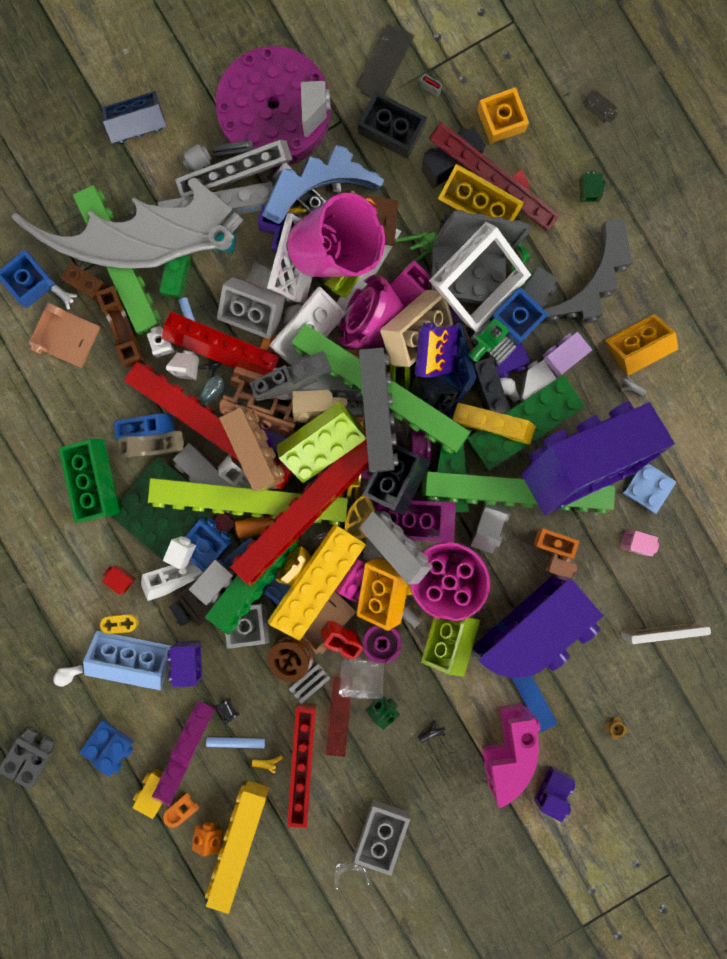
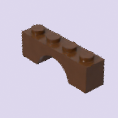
M111 286L95 292L101 310L112 329L116 343L115 348L121 364L129 368L134 366L136 362H145L129 316L117 289Z

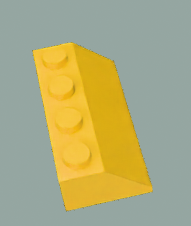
M459 164L455 165L438 198L456 210H462L471 214H484L494 218L502 217L505 220L511 221L515 220L524 204L523 201Z

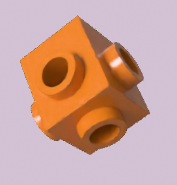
M211 822L195 826L192 850L202 856L219 854L222 830Z

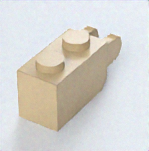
M329 390L292 391L294 421L301 423L312 421L338 401H341L349 410L347 398L332 397V393Z

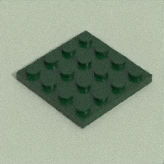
M158 456L118 503L120 514L111 517L163 560L171 540L181 536L186 537L198 520L207 518L211 514L212 509L204 508V511H193L192 507L185 506L184 510L173 509V505L165 504L164 508L153 507V503L148 502L150 478L190 482Z

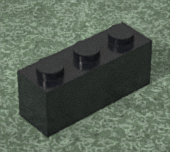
M484 354L478 362L472 359L477 377L474 383L483 408L501 414L509 411L510 407L492 356Z

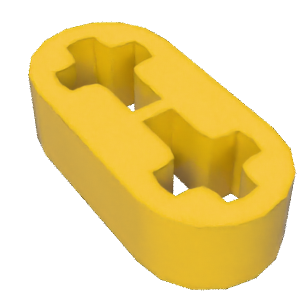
M133 614L111 615L102 619L100 628L106 634L126 633L135 630L139 621ZM129 618L134 624L129 628L128 625H122L121 622H125ZM109 620L111 623H117V626L111 627V630L105 625Z

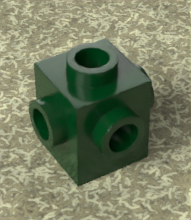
M383 694L365 709L373 722L383 730L400 715L396 709L398 707L397 703L391 697L387 699Z

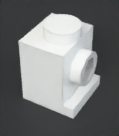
M161 326L150 329L151 333H148L147 336L155 357L159 358L175 352L173 344L169 341L162 339L160 343H156V339L162 337L163 329Z

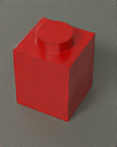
M119 565L110 566L104 572L103 576L105 578L102 582L118 595H123L136 578Z

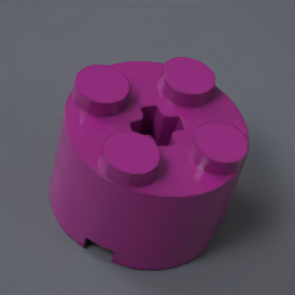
M372 624L366 629L363 635V649L371 661L375 663H390L400 654L402 641L395 627L387 631ZM379 639H381V640L386 639V640H385L386 645H385V646H383V645L378 646V644H379L378 640H379Z

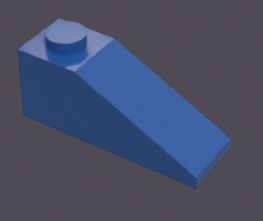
M153 414L114 421L115 440L132 436L160 435L175 431L174 419L171 414Z

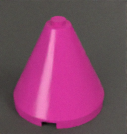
M373 274L364 280V283L367 285L362 290L356 289L347 305V308L352 305L347 321L345 322L344 316L340 323L339 330L343 331V337H339V342L350 350L386 349L380 329L405 309V306L388 281L378 274Z

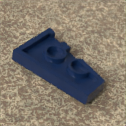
M455 322L454 325H458L456 342L458 348L457 355H455L454 372L452 373L461 390L469 391L477 377L472 359L468 355L470 350L463 323Z

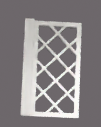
M287 213L267 289L285 296L286 301L290 303L304 305L307 300L312 277L304 275L296 267L293 274L292 268L294 264L290 263L286 243L292 221L295 224L301 219L292 213ZM282 259H284L286 265L283 269L281 267ZM285 272H287L289 276V280L285 281L284 278ZM279 277L281 285L275 287L276 280Z

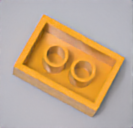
M378 557L365 563L356 616L389 631L401 624L408 584L387 560Z

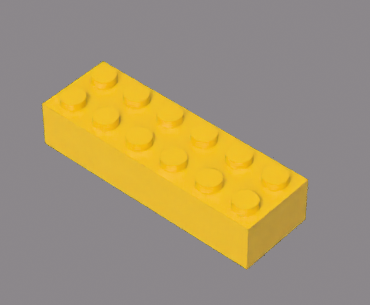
M250 780L247 781L246 786H241L236 799V803L239 804H236L233 809L230 823L224 836V842L211 876V882L205 898L208 899L206 907L229 914L270 787Z

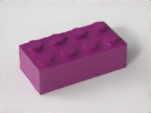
M412 500L405 515L399 514L376 502L375 511L387 512L391 516V520L403 529V534L407 538L440 543L454 542L455 502Z

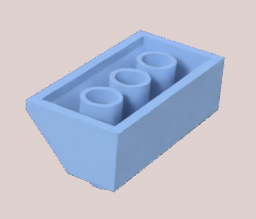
M96 631L83 661L84 675L161 690L169 663L167 654L171 646Z

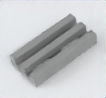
M317 663L302 679L294 683L289 690L302 704L331 677ZM317 669L320 671L299 691H296L295 688H297L302 682H304ZM322 675L325 677L303 697L300 695Z

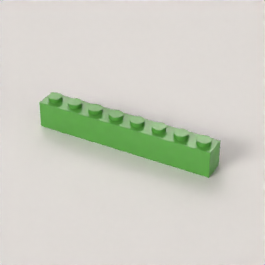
M93 185L73 194L87 225L90 219L89 211L94 212L106 221L113 222L112 218H114L110 207L106 208L104 204L106 198L102 190L98 191ZM106 266L136 333L142 336L151 332L150 329L161 326L159 322L162 320L157 309L154 310L151 305L154 303L150 293H146L143 288L146 284L142 276H138L135 271L138 268Z

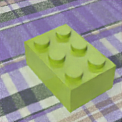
M471 616L458 621L434 617L421 663L449 675L464 677L480 620Z

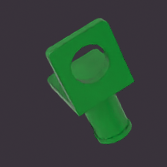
M494 318L483 333L475 337L479 342L469 352L470 358L478 362L487 350L491 351L498 346L509 332V329L497 318ZM493 326L501 328L502 333L499 337H494L491 334Z

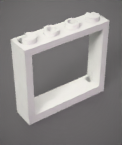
M485 222L429 281L461 320L476 332L525 283L531 274L498 228ZM495 240L515 267V270L470 316L448 287Z

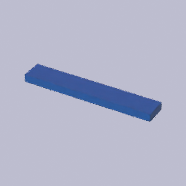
M502 622V623H500V624H498V625L496 624V625L492 626L491 628L487 629L486 631H487V633H488V632L491 631L495 626H497L498 629H499L500 632H501L504 628H506V626H505V624ZM532 676L512 678L528 710H531L532 715H535V718L539 720L540 732L557 725L558 723Z

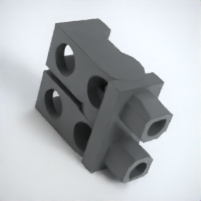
M32 727L28 728L23 735L17 738L0 766V774L11 780L16 778V783L29 790L36 786L40 779L39 777L54 752L52 748L55 742L54 739L45 736L41 743L36 741L35 739L39 732Z

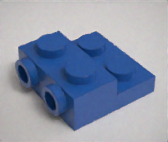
M211 518L199 519L186 536V538L191 540L192 544L196 545L190 561L203 573L214 560L221 558L233 544L230 540L231 536L225 531L218 530L216 528L217 523Z
M103 719L80 751V754L93 762V766L110 777L113 773L115 775L122 767L120 763L124 757L127 759L134 748L131 746L135 741Z

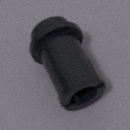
M180 601L169 606L177 620V624L183 626L191 621L190 615H187Z

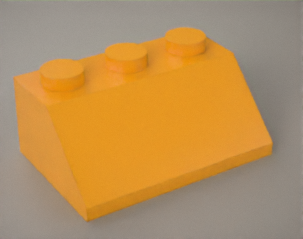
M655 314L605 340L616 364L627 376L678 350L676 332Z

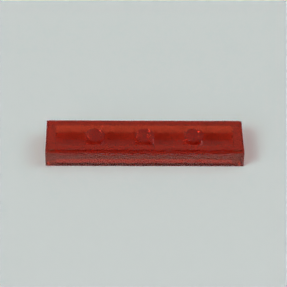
M333 678L326 755L341 757L346 755L353 678Z

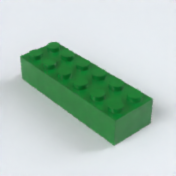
M562 375L505 413V415L525 419L536 426L531 440L533 442L586 406L565 375ZM479 430L466 439L467 444L486 472L528 445L484 430Z

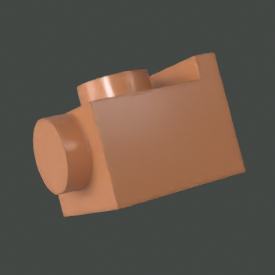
M551 553L545 571L571 578L575 576L578 566L570 563V558L560 555L558 559V554Z

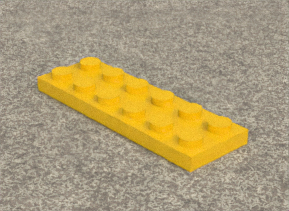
M334 524L302 570L300 576L295 580L268 619L269 625L300 641L366 544Z

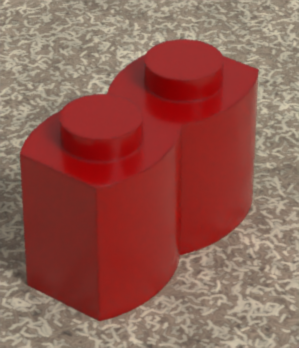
M328 621L322 628L321 635L324 645L328 649L340 652L344 657L356 660L363 651L360 637L355 631L344 629L341 624L335 621Z

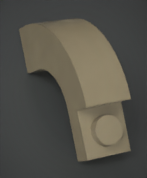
M182 431L118 439L120 458L179 453L183 451L184 445Z

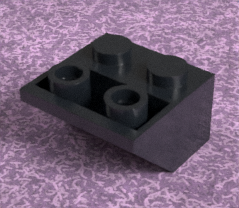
M416 376L408 390L443 414L446 413L458 394L455 388L438 377Z

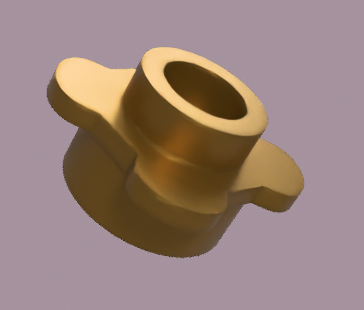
M614 717L613 721L605 724V730L610 732L613 740H617L628 732V728L624 726L620 717Z

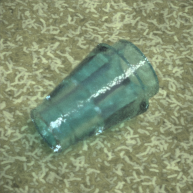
M218 376L209 378L199 399L203 403L209 404L224 391L225 382Z

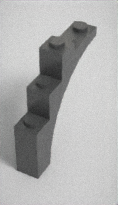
M624 218L605 221L601 226V254L597 268L589 283L572 299L558 306L543 309L548 313L544 320L555 322L560 317L572 319L579 315L580 322L593 323L597 322V319L603 315L600 296L601 298L612 296V293L618 289L615 272L626 271L632 264Z

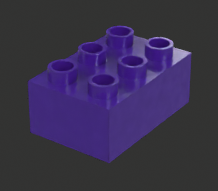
M630 401L625 402L608 413L611 418L601 421L598 415L593 416L580 423L576 427L578 432L568 436L565 430L558 431L543 441L544 447L529 455L532 464L521 475L544 516L639 472L675 444L650 402L635 409Z

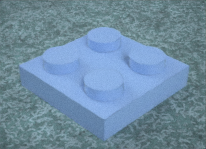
M648 464L633 475L622 493L653 514H657L676 481Z

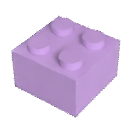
M578 332L573 336L569 333L557 343L558 348L554 345L542 356L557 378L586 356L592 349Z

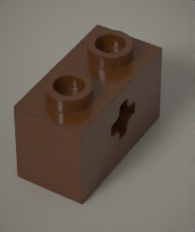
M71 262L60 278L97 303L99 301L95 292L109 288L102 281Z

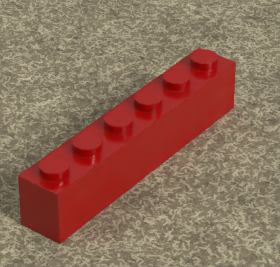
M172 311L163 326L162 339L232 368L238 366L261 375H266L276 368L280 357Z
M297 703L287 827L307 828L316 704Z

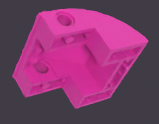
M522 702L499 707L504 743L482 746L487 784L498 808L508 805L523 792L529 784L538 762L539 742L537 732L540 731L539 720L535 718V715H532L531 710L529 711L528 707H525Z

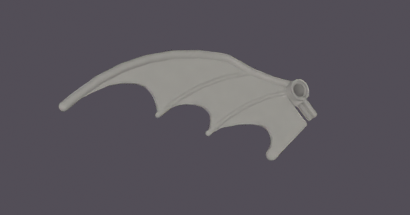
M191 178L188 181L189 186L193 190L194 197L192 202L186 207H160L148 205L136 198H132L137 212L136 216L130 221H106L94 212L89 211L90 219L86 229L80 235L73 237L49 234L28 223L18 213L12 215L13 220L22 228L53 249L81 261L117 268H152L175 258L214 248L226 250L232 244V239L234 238L232 233L243 221L234 212L222 226L221 223L230 214L232 209L195 178ZM224 235L223 240L217 241L218 236Z

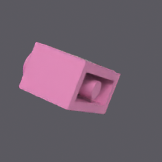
M625 530L620 548L640 555L653 556L659 547L658 537L639 531Z

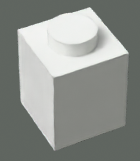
M181 536L172 539L163 561L178 569H182L188 566L196 545L192 544L191 540Z

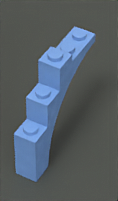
M336 145L330 152L326 164H323V161L319 158L309 157L304 164L300 176L291 169L283 168L278 175L262 216L280 224L290 206L312 189L332 183H350L376 192L382 186L384 179L376 172L364 169L361 164L351 162L353 154L347 148Z

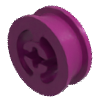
M410 428L411 452L430 461V440L425 437L426 433L421 430L416 432Z

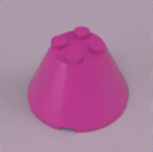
M451 542L439 543L424 550L422 553L428 557V562L433 567L418 584H410L413 596L421 608L438 619L443 618L452 621L466 619L478 612L484 605L490 590L489 572L481 557L472 549Z

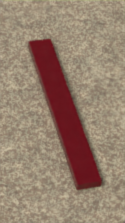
M443 122L438 123L429 137L431 142L467 170L523 201L524 204L520 211L546 231L551 229L559 217L556 211Z

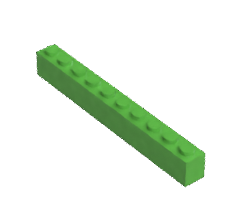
M304 324L292 342L295 347L294 351L303 357L305 355L311 357L324 351L332 368L327 373L334 378H337V376L344 379L343 383L351 389L353 387L360 390L359 394L363 396L360 359ZM391 380V385H388V393H392L393 405H389L394 413V417L400 421L405 419L409 422L408 426L416 432L419 430L426 433L425 437L433 443L438 441L443 444L442 449L450 454L452 452L457 454L470 435V431Z
M426 472L422 479L421 496L427 497L428 501H439V498H446V502H458V499H465V503L477 504V500L484 501V505H496V502H503V506L515 507V503L522 504L524 508H533V505H538L524 479ZM607 486L558 510L570 511V507L577 508L578 512H588V509H595V513H606L607 510H614L615 486Z

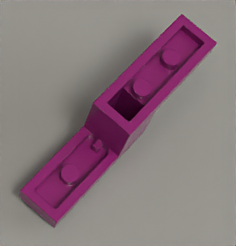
M197 701L171 753L170 761L152 795L153 799L170 806L196 753L197 746L215 708Z

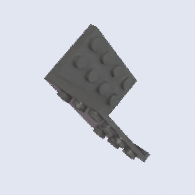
M462 210L453 211L431 243L430 279L485 222L497 227L513 250L530 232V224L519 220H505L502 217L494 218L484 214L466 213ZM495 240L448 287L458 301L482 304L505 281L507 256ZM430 282L429 290L437 291Z

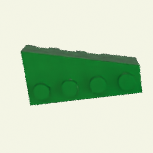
M440 443L436 472L466 475L464 445H462L457 454L455 452L450 454L441 448L443 444ZM439 498L438 502H446V498ZM458 499V502H455V513L469 512L468 503H465V499Z

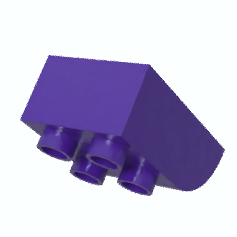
M553 574L498 623L503 622L506 628L500 632L498 627L495 626L473 645L471 653L487 669L505 677L523 678L541 672L547 666L551 671H554L569 659L570 654L566 649L577 639L584 644L597 635L600 627L596 622L604 615L571 578Z

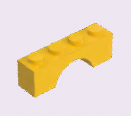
M462 403L457 404L452 419L462 427L476 431L492 432L529 445L536 428L528 420Z

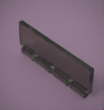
M386 25L380 36L382 40H378L372 52L373 56H370L364 68L365 73L361 74L356 84L358 88L362 89L361 93L371 98L375 91L383 95L386 94L415 35L396 25L394 27Z

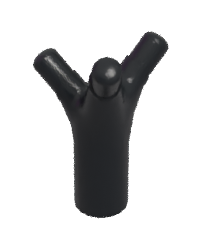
M213 361L206 365H198V369H209V378L213 379L215 371L223 364Z
M433 721L430 729L418 736L420 743L435 736H445L443 732L445 727L435 729L437 722Z

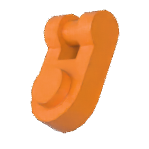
M188 792L182 795L165 811L163 820L168 827L179 826L198 810L199 805L196 802L193 803ZM183 804L188 808L185 812L180 807Z

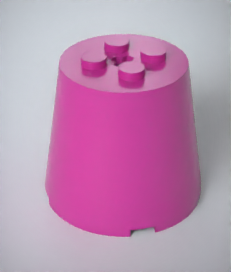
M341 193L333 196L295 223L288 235L287 248L292 263L301 273L309 277L361 276L368 273L379 264L385 247L383 225L380 226L376 216L377 211L365 198L357 194Z

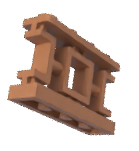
M236 366L234 375L231 378V386L237 388V391L233 398L223 396V400L220 402V413L226 415L240 407L250 409L252 412H256L259 418L258 425L261 428L276 431L283 436L294 434L297 421L290 418L293 411V398L286 399L290 401L289 407L279 404L281 399L269 398L274 401L271 410L255 406L256 398L254 393L251 395L243 392L245 386L251 388L250 382L264 375ZM239 399L248 401L247 407L237 405ZM276 411L285 414L283 420L274 417Z

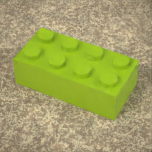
M338 401L278 444V457L302 483H305L367 438L363 426L342 402Z

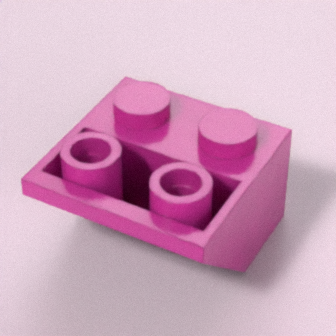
M414 260L390 286L406 308L425 290H429L430 275Z
M357 558L335 589L338 594L356 603H359L365 562Z

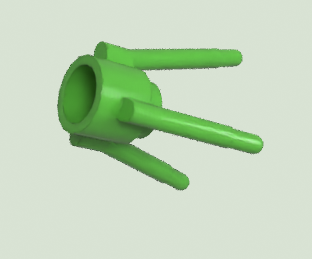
M425 232L419 235L397 238L395 242L420 239V243L410 246L411 250L421 246L426 250L414 259L416 262H419L431 253V243L437 234L435 232L429 234ZM411 261L404 268H402V271L405 270L413 261Z

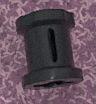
M230 697L215 706L216 710L218 709L224 717L223 722L225 724L240 714L231 705Z

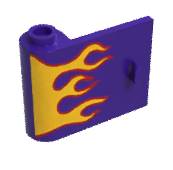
M424 322L423 326H419L415 365L416 376L436 377L454 372L455 355H457L458 348L456 345L458 325L435 327V323Z

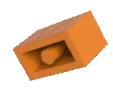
M538 528L533 546L574 559L580 541L544 528Z

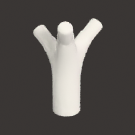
M57 285L51 288V291L63 300L66 309L69 310V302L72 303L73 300L71 298H76L77 294L67 293Z

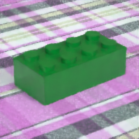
M87 439L58 448L74 523L90 522L120 514L104 439Z

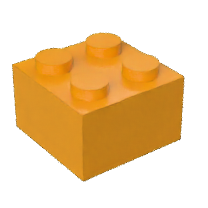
M516 87L479 101L477 111L490 144L526 131L529 121Z

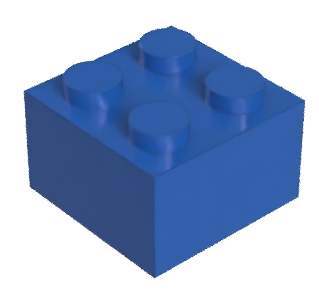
M25 249L0 269V281L19 304L26 308L30 307L47 293L52 286L56 285L33 255Z
M520 287L491 316L490 320L492 321L494 318H497L509 329L507 335L511 336L515 341V345L518 346L547 317L548 313Z

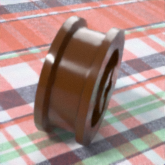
M290 635L280 638L268 654L270 670L276 677L286 682H295L302 679L314 661V654L310 645L301 638L299 641ZM292 652H296L291 659V663L287 666L286 663L289 661Z

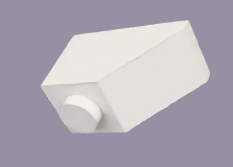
M536 360L527 366L529 370L524 374L520 395L521 402L557 379L544 360L540 363Z

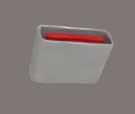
M424 74L421 78V88L435 96H439L442 84Z

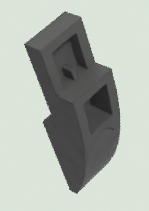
M321 351L288 368L284 365L250 382L256 400H265L296 391L317 382V377L331 371L332 368L325 352Z

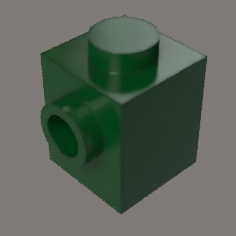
M588 171L582 175L579 180L580 202H599L606 188L603 173Z

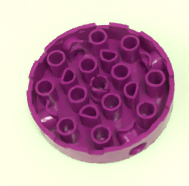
M280 46L257 48L237 58L223 74L216 93V113L227 142L236 143L250 140L253 142L254 149L278 140L287 141L292 161L286 162L289 166L310 156L318 145L322 143L328 132L331 110H327V118L309 137H304L301 82L325 81V87L329 89L320 69L300 52Z

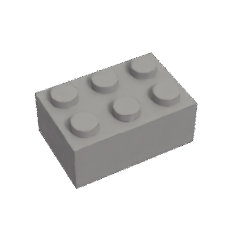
M232 277L223 284L217 320L270 339L279 329L285 296Z
M373 799L354 853V863L391 876L410 822L409 812Z

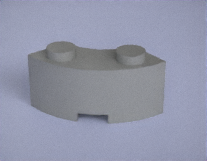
M496 502V505H483L479 515V522L477 527H475L471 547L493 554L495 547L499 548L502 541L500 534L503 524L508 522L511 511L508 510L509 506H503V502Z

